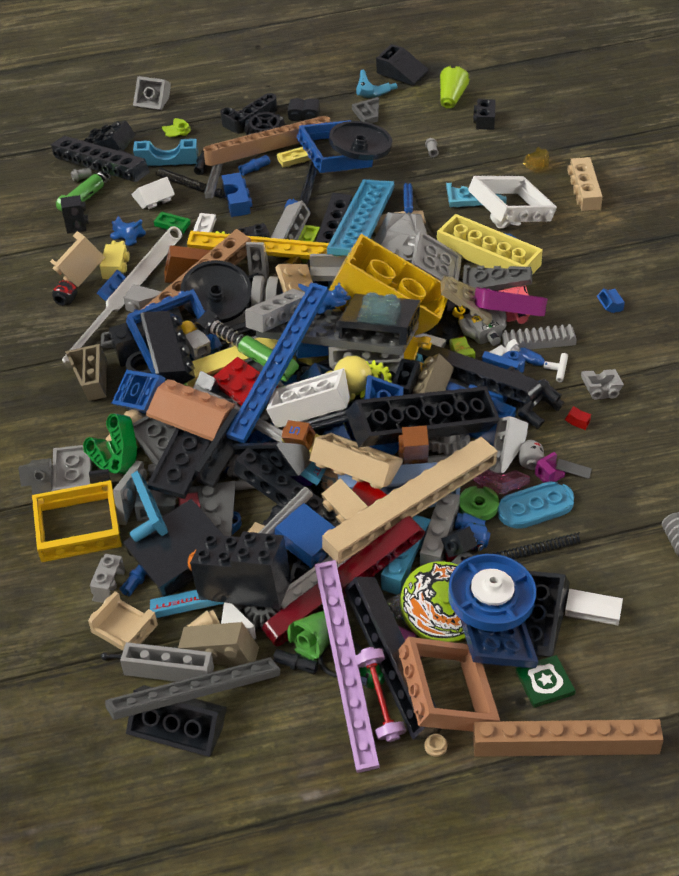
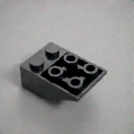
M393 44L376 58L377 74L408 83L409 85H415L429 71L425 65L405 48Z
M126 120L116 121L112 125L108 126L106 124L100 129L95 128L89 132L90 135L83 141L116 151H124L136 134Z

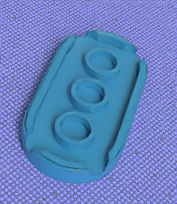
M558 482L539 484L504 496L498 507V517L503 524L511 528H526L567 514L573 508L574 494L568 486L564 484L562 486Z

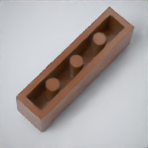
M427 426L403 427L402 435H398L399 458L403 459L401 465L428 463L429 443Z

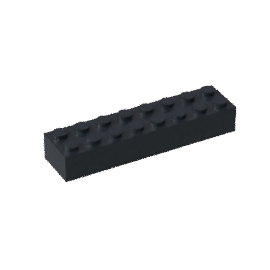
M486 386L356 400L346 411L358 447L398 443V435H402L403 427L427 426L428 439L489 431L500 421Z

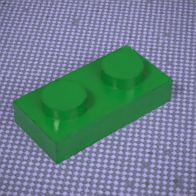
M161 212L154 220L155 227L168 230L174 226L179 228L182 234L191 225L189 218Z

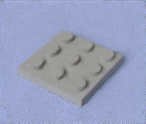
M420 230L416 235L411 264L440 281L443 276L453 277L458 281L462 255Z

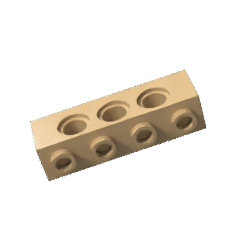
M590 157L572 158L570 165H568V175H571V185H574L573 190L574 195H577V205H580L581 211L601 210L603 196Z

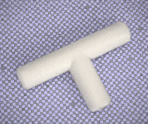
M562 353L559 363L547 362V365L544 363V369L558 371L557 382H563L568 354Z

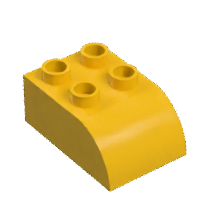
M360 234L329 290H334L335 286L340 282L347 295L351 296L349 300H352L355 294L420 300L419 326L414 336L427 332L440 321L448 300L441 295L440 280L363 234ZM349 300L346 301L345 305L335 308L345 312V307L349 305Z

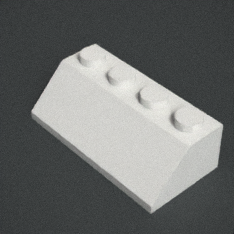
M344 368L276 388L266 409L275 427H285L288 420L306 422L310 418L323 417L328 413L340 412L347 408L350 396Z

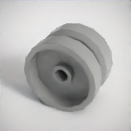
M264 276L253 277L251 307L281 294V285L277 276H270L267 282Z

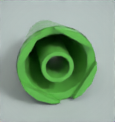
M324 610L296 620L288 626V639L290 643L294 642L297 647L294 650L301 654L302 657L312 660L317 659L330 644Z

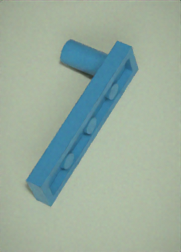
M137 470L131 476L149 520L130 532L135 542L140 541L155 530L161 536L168 533L153 494L148 489L147 481Z

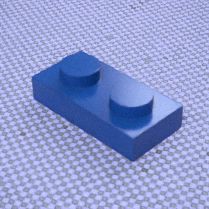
M116 270L99 289L97 294L106 301L126 277L119 270Z

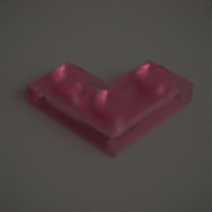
M487 469L476 476L473 481L481 484L482 487L495 490L498 494H506L510 490L520 489L522 486L530 484V476L516 470L500 475Z

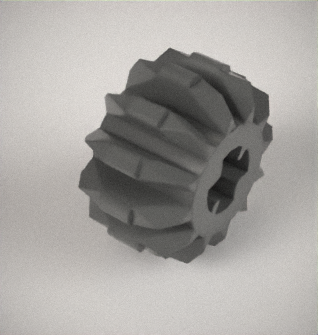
M246 605L244 615L255 626V629L259 626L262 629L265 622L280 612V609Z

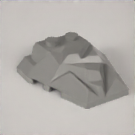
M387 213L373 241L412 263L417 233L421 230L427 234L422 215Z

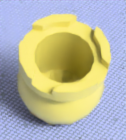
M346 356L339 360L334 368V371L342 368L345 370L350 396L348 404L355 399V393L366 389L367 376L372 375L365 359L358 356Z

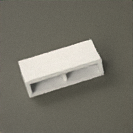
M569 589L565 616L618 626L623 599Z

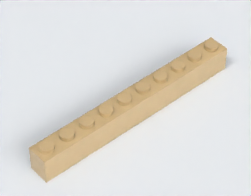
M482 437L469 442L467 446L456 450L448 458L440 460L432 468L424 470L416 478L408 480L403 486L392 490L390 494L376 500L374 504L360 510L355 516L344 520L334 529L328 530L322 535V549L333 560H336V563L339 565L365 548L407 516L414 517L494 466L498 451Z

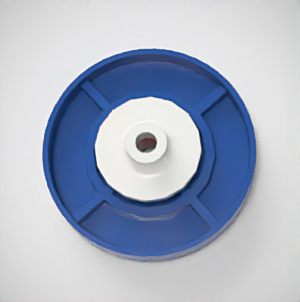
M480 554L467 558L453 570L449 581L448 599L455 614L468 625L485 631H505L519 626L530 616L536 599V585L529 571L517 561L497 554Z

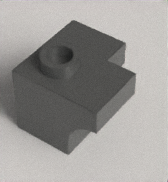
M51 458L31 460L29 464L19 466L21 487L31 486L33 495L52 491L53 469Z

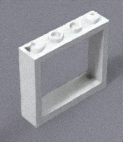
M473 176L468 189L500 222L551 221L557 208L524 176ZM496 194H518L530 206H507Z

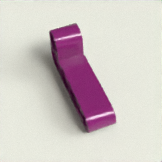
M479 287L475 288L474 294L475 305L479 308L545 316L548 298L500 292Z

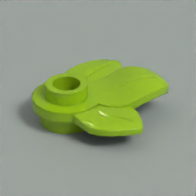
M174 118L173 125L162 126L163 131L166 133L165 136L168 137L185 136L191 131L189 124L185 120Z

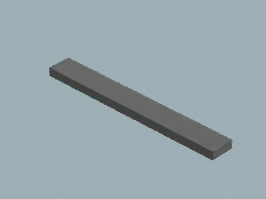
M269 657L105 700V707L113 720L277 677L280 676V668Z

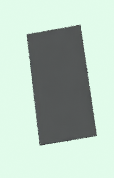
M558 459L556 466L558 470L588 479L592 468Z

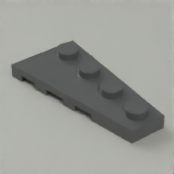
M464 265L463 283L475 288L491 290L531 285L532 269L531 267L509 266L508 269L501 268V266H494L493 268L477 266V268H471L470 265Z

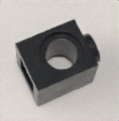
M470 526L455 530L441 538L448 558L465 553L477 546Z

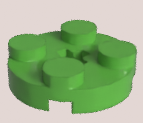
M471 486L460 495L459 510L461 513L465 512L486 521L493 518L498 512V495L488 487L483 486V489L477 488V486ZM475 502H477V503H481V502H482L483 504H482V505H476Z

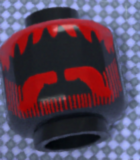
M67 280L58 282L52 291L54 301L61 306L70 305L78 294L76 286Z

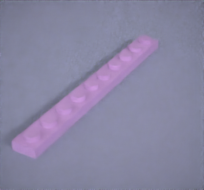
M336 560L315 564L356 771L359 773L377 769L380 767L360 672L354 658L356 653Z

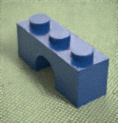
M240 172L222 175L225 197L228 198L231 217L250 214L252 200L249 197L245 178L242 179Z

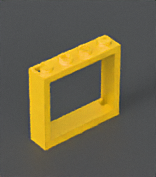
M111 480L32 495L37 551L41 562L122 547ZM103 499L109 500L113 529L45 542L42 511Z

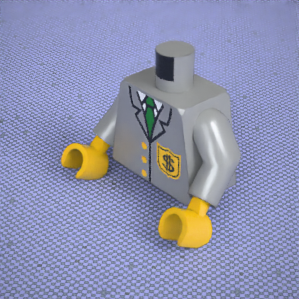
M463 305L459 307L460 312L457 311L456 307L453 309L452 313L455 317L459 318L458 323L465 336L474 339L478 344L490 342L491 345L495 346L500 343L507 321L505 311L484 309L492 315V321L488 326L483 323L484 319L478 315L473 316L468 313L463 316L465 312Z

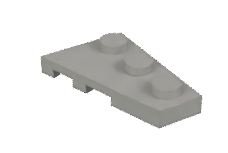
M135 461L113 489L119 525L127 524L136 502L137 488L131 474L138 470L146 480L147 471L144 469L143 461Z

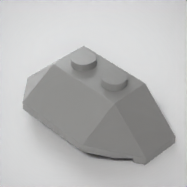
M328 347L329 367L334 370L336 364L342 358L358 356L368 361L369 365L372 364L373 360L376 361L377 365L382 362L384 367H388L389 371L395 373L401 358L404 359V353L401 356Z

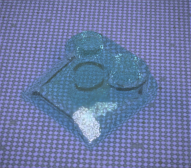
M374 292L367 293L363 296L357 322L395 325L401 313L400 299L394 294L383 296Z

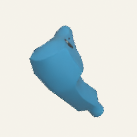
M361 70L356 93L364 98H374L386 94L390 90L397 89V83H386L380 86L372 85L366 76L365 70Z

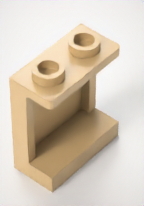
M77 231L73 235L76 242L57 262L53 259L50 262L54 265L53 270L59 275H64V280L70 281L79 287L104 260L105 256L85 236Z
M116 591L105 599L103 605L93 612L88 620L93 634L121 650H124L126 642L141 644L158 626L155 612L149 609L145 613L123 602Z

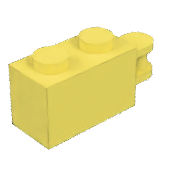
M112 240L111 244L105 245L103 252L105 258L100 263L102 279H109L116 270H119L123 275L127 272L126 263L130 260V254L126 250L125 241L116 242Z

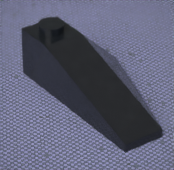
M529 571L536 585V599L532 613L526 619L527 630L536 656L552 657L566 608L570 582L565 574Z

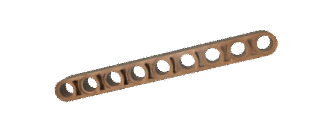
M321 116L205 146L203 148L205 164L209 166L218 165L298 144L300 142L297 140V134L300 125L329 123L330 117Z

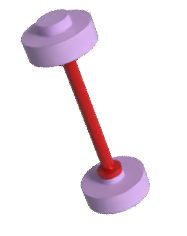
M374 647L365 648L354 658L357 667H367V669H370L385 722H383V726L375 730L378 740L386 739L387 742L398 740L400 738L399 735L406 732L404 722H394V720L390 719L375 668L378 666L377 663L385 659L383 650L374 649Z

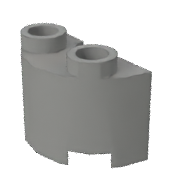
M615 369L603 370L600 374H595L594 371H582L581 378L594 400L616 398L624 385Z

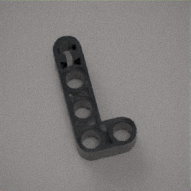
M267 93L239 111L229 107L223 108L220 111L222 126L236 134L245 132L246 120H248V117H252V114L256 115L257 112L263 113V111L265 113L277 111L276 95Z

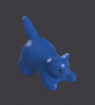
M118 216L115 221H112L114 232L110 234V237L115 240L124 238L127 246H133L137 242V237L141 238L146 234L142 227L143 221L140 219L137 222L125 223Z
M340 282L335 286L334 290H329L317 314L326 312L331 306H343L347 300L351 299V296L347 295V292L341 287ZM298 284V287L302 291L306 292L308 287L303 284Z

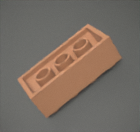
M167 379L157 388L146 416L213 441L231 410L235 407V404Z

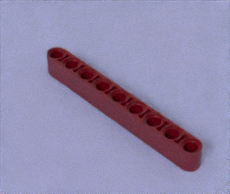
M411 516L403 518L338 567L344 598L347 596L344 589L355 577L374 576L423 538L425 531ZM315 584L265 622L262 631L275 646H280L289 640L287 634L288 626L294 621L324 610L319 584Z

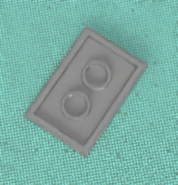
M83 445L53 448L52 491L90 484L89 471H92V460L84 452Z

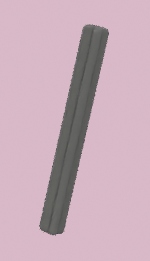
M223 163L213 165L204 192L206 199H212Z

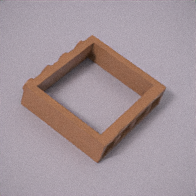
M408 637L399 648V657L401 658L409 695L412 699L414 713L416 714L419 726L473 732L474 722L500 721L483 664L472 661L468 644ZM420 656L460 661L475 712L434 708Z

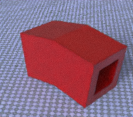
M573 406L565 421L575 427L586 430L590 423L591 414Z

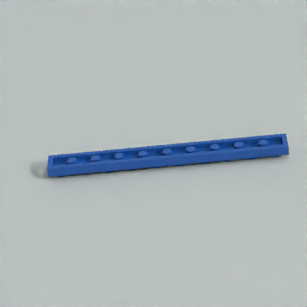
M310 283L226 433L229 439L246 443L329 292L328 287Z

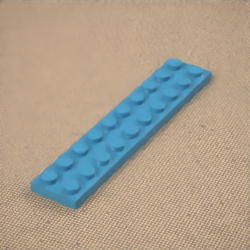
M363 179L327 247V254L348 256L360 234L369 239L371 238L393 192V181Z

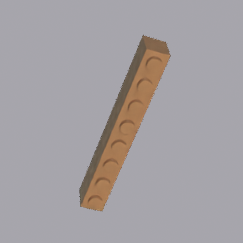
M660 720L474 722L473 727L474 757L660 754L663 743Z

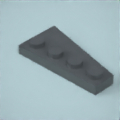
M236 481L218 483L214 488L206 485L197 487L201 510L224 536H232Z

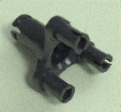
M513 366L507 369L509 371L524 375L520 371L515 370V367ZM546 379L538 381L542 391L529 403L520 402L518 416L522 420H527L536 429H539L545 421L532 411L537 404L546 402L556 411H559L565 403L560 399L562 394L552 388Z

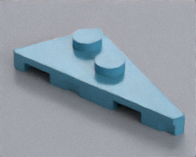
M446 183L449 207L483 205L468 191V187L455 188L452 187V183ZM496 194L506 204L507 198Z

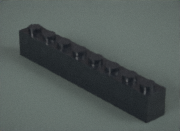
M355 577L344 591L369 646L374 647V649L383 650L385 659L379 662L378 665L412 740L427 739L432 734H438L442 730L441 728L421 727L418 725L412 699L409 695L407 680L404 676L401 658L399 657V648L405 642V639L376 578ZM431 696L434 708H437Z

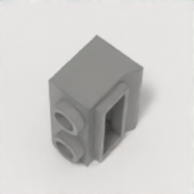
M105 554L101 558L90 583V589L93 594L92 601L104 603L105 599L111 596L110 590L117 588L116 581L113 580L115 574H125L122 556Z

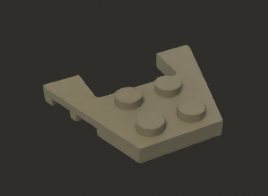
M443 276L441 280V295L459 307L462 305L465 309L467 307L470 309L471 315L482 317L484 319L483 323L489 326L492 321V315L475 305V287L459 282L453 277Z

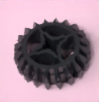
M263 111V113L257 112L256 115L252 114V117H248L244 128L247 136L286 125L280 114L276 115L275 112L270 113L269 111L265 113Z

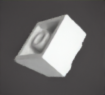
M168 177L141 186L132 193L133 198L142 209L146 207L152 209L159 202L165 204L171 201V198L175 195Z

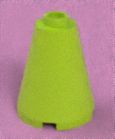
M448 66L440 74L441 105L445 108H453L469 84V74L463 68L457 66L456 68H451V66Z

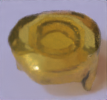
M537 147L535 152L525 156L523 164L526 168L534 171L547 168L549 166L548 150H542L540 147Z

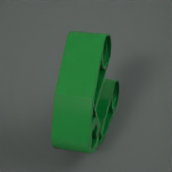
M113 413L106 420V426L112 441L107 442L105 439L88 437L83 443V450L100 469H108L111 473L125 475L136 461L137 443L130 416Z

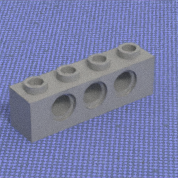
M291 289L246 309V327L263 333L289 321L305 292Z

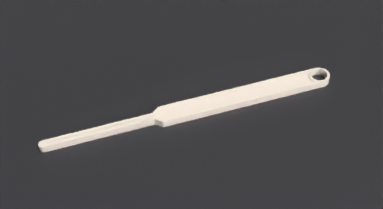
M172 226L166 231L106 300V309L70 350L81 348L111 312H118L125 304L123 297L132 285L140 286L168 254L169 246H174L182 237V232L179 228ZM170 231H175L178 235V238H174L170 234ZM67 355L62 358V362L65 364L69 362Z

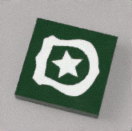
M557 655L538 661L536 668H516V674L533 708L575 695V689Z

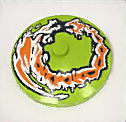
M444 561L424 564L415 569L403 585L400 595L402 616L409 628L423 639L454 643L466 640L461 620L453 611L448 599L450 577L453 570L458 566L457 564Z

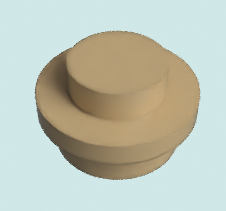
M440 734L430 735L424 743L425 751L434 757L442 756L447 751L446 739Z

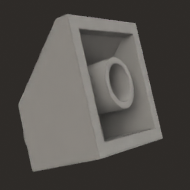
M137 76L133 106L162 110L169 99L171 83L163 79Z

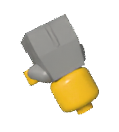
M182 322V330L186 335V345L190 350L192 358L197 360L202 356L210 354V340L207 336L198 330L193 322Z

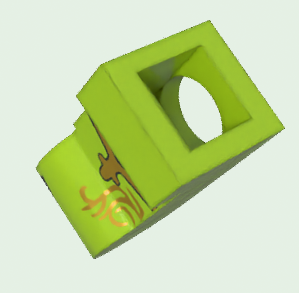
M465 336L450 339L451 351L475 359V351L473 348H470Z

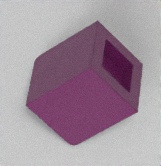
M555 452L537 461L535 475L543 483L556 482L565 476L564 471L556 469L557 454Z

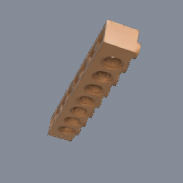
M236 229L190 267V269L197 264L211 260L226 261L236 265L247 256L246 242H251V239ZM190 269L178 277L177 280L148 304H157L168 296H177L180 293L182 280ZM184 305L178 307L180 312L185 309Z

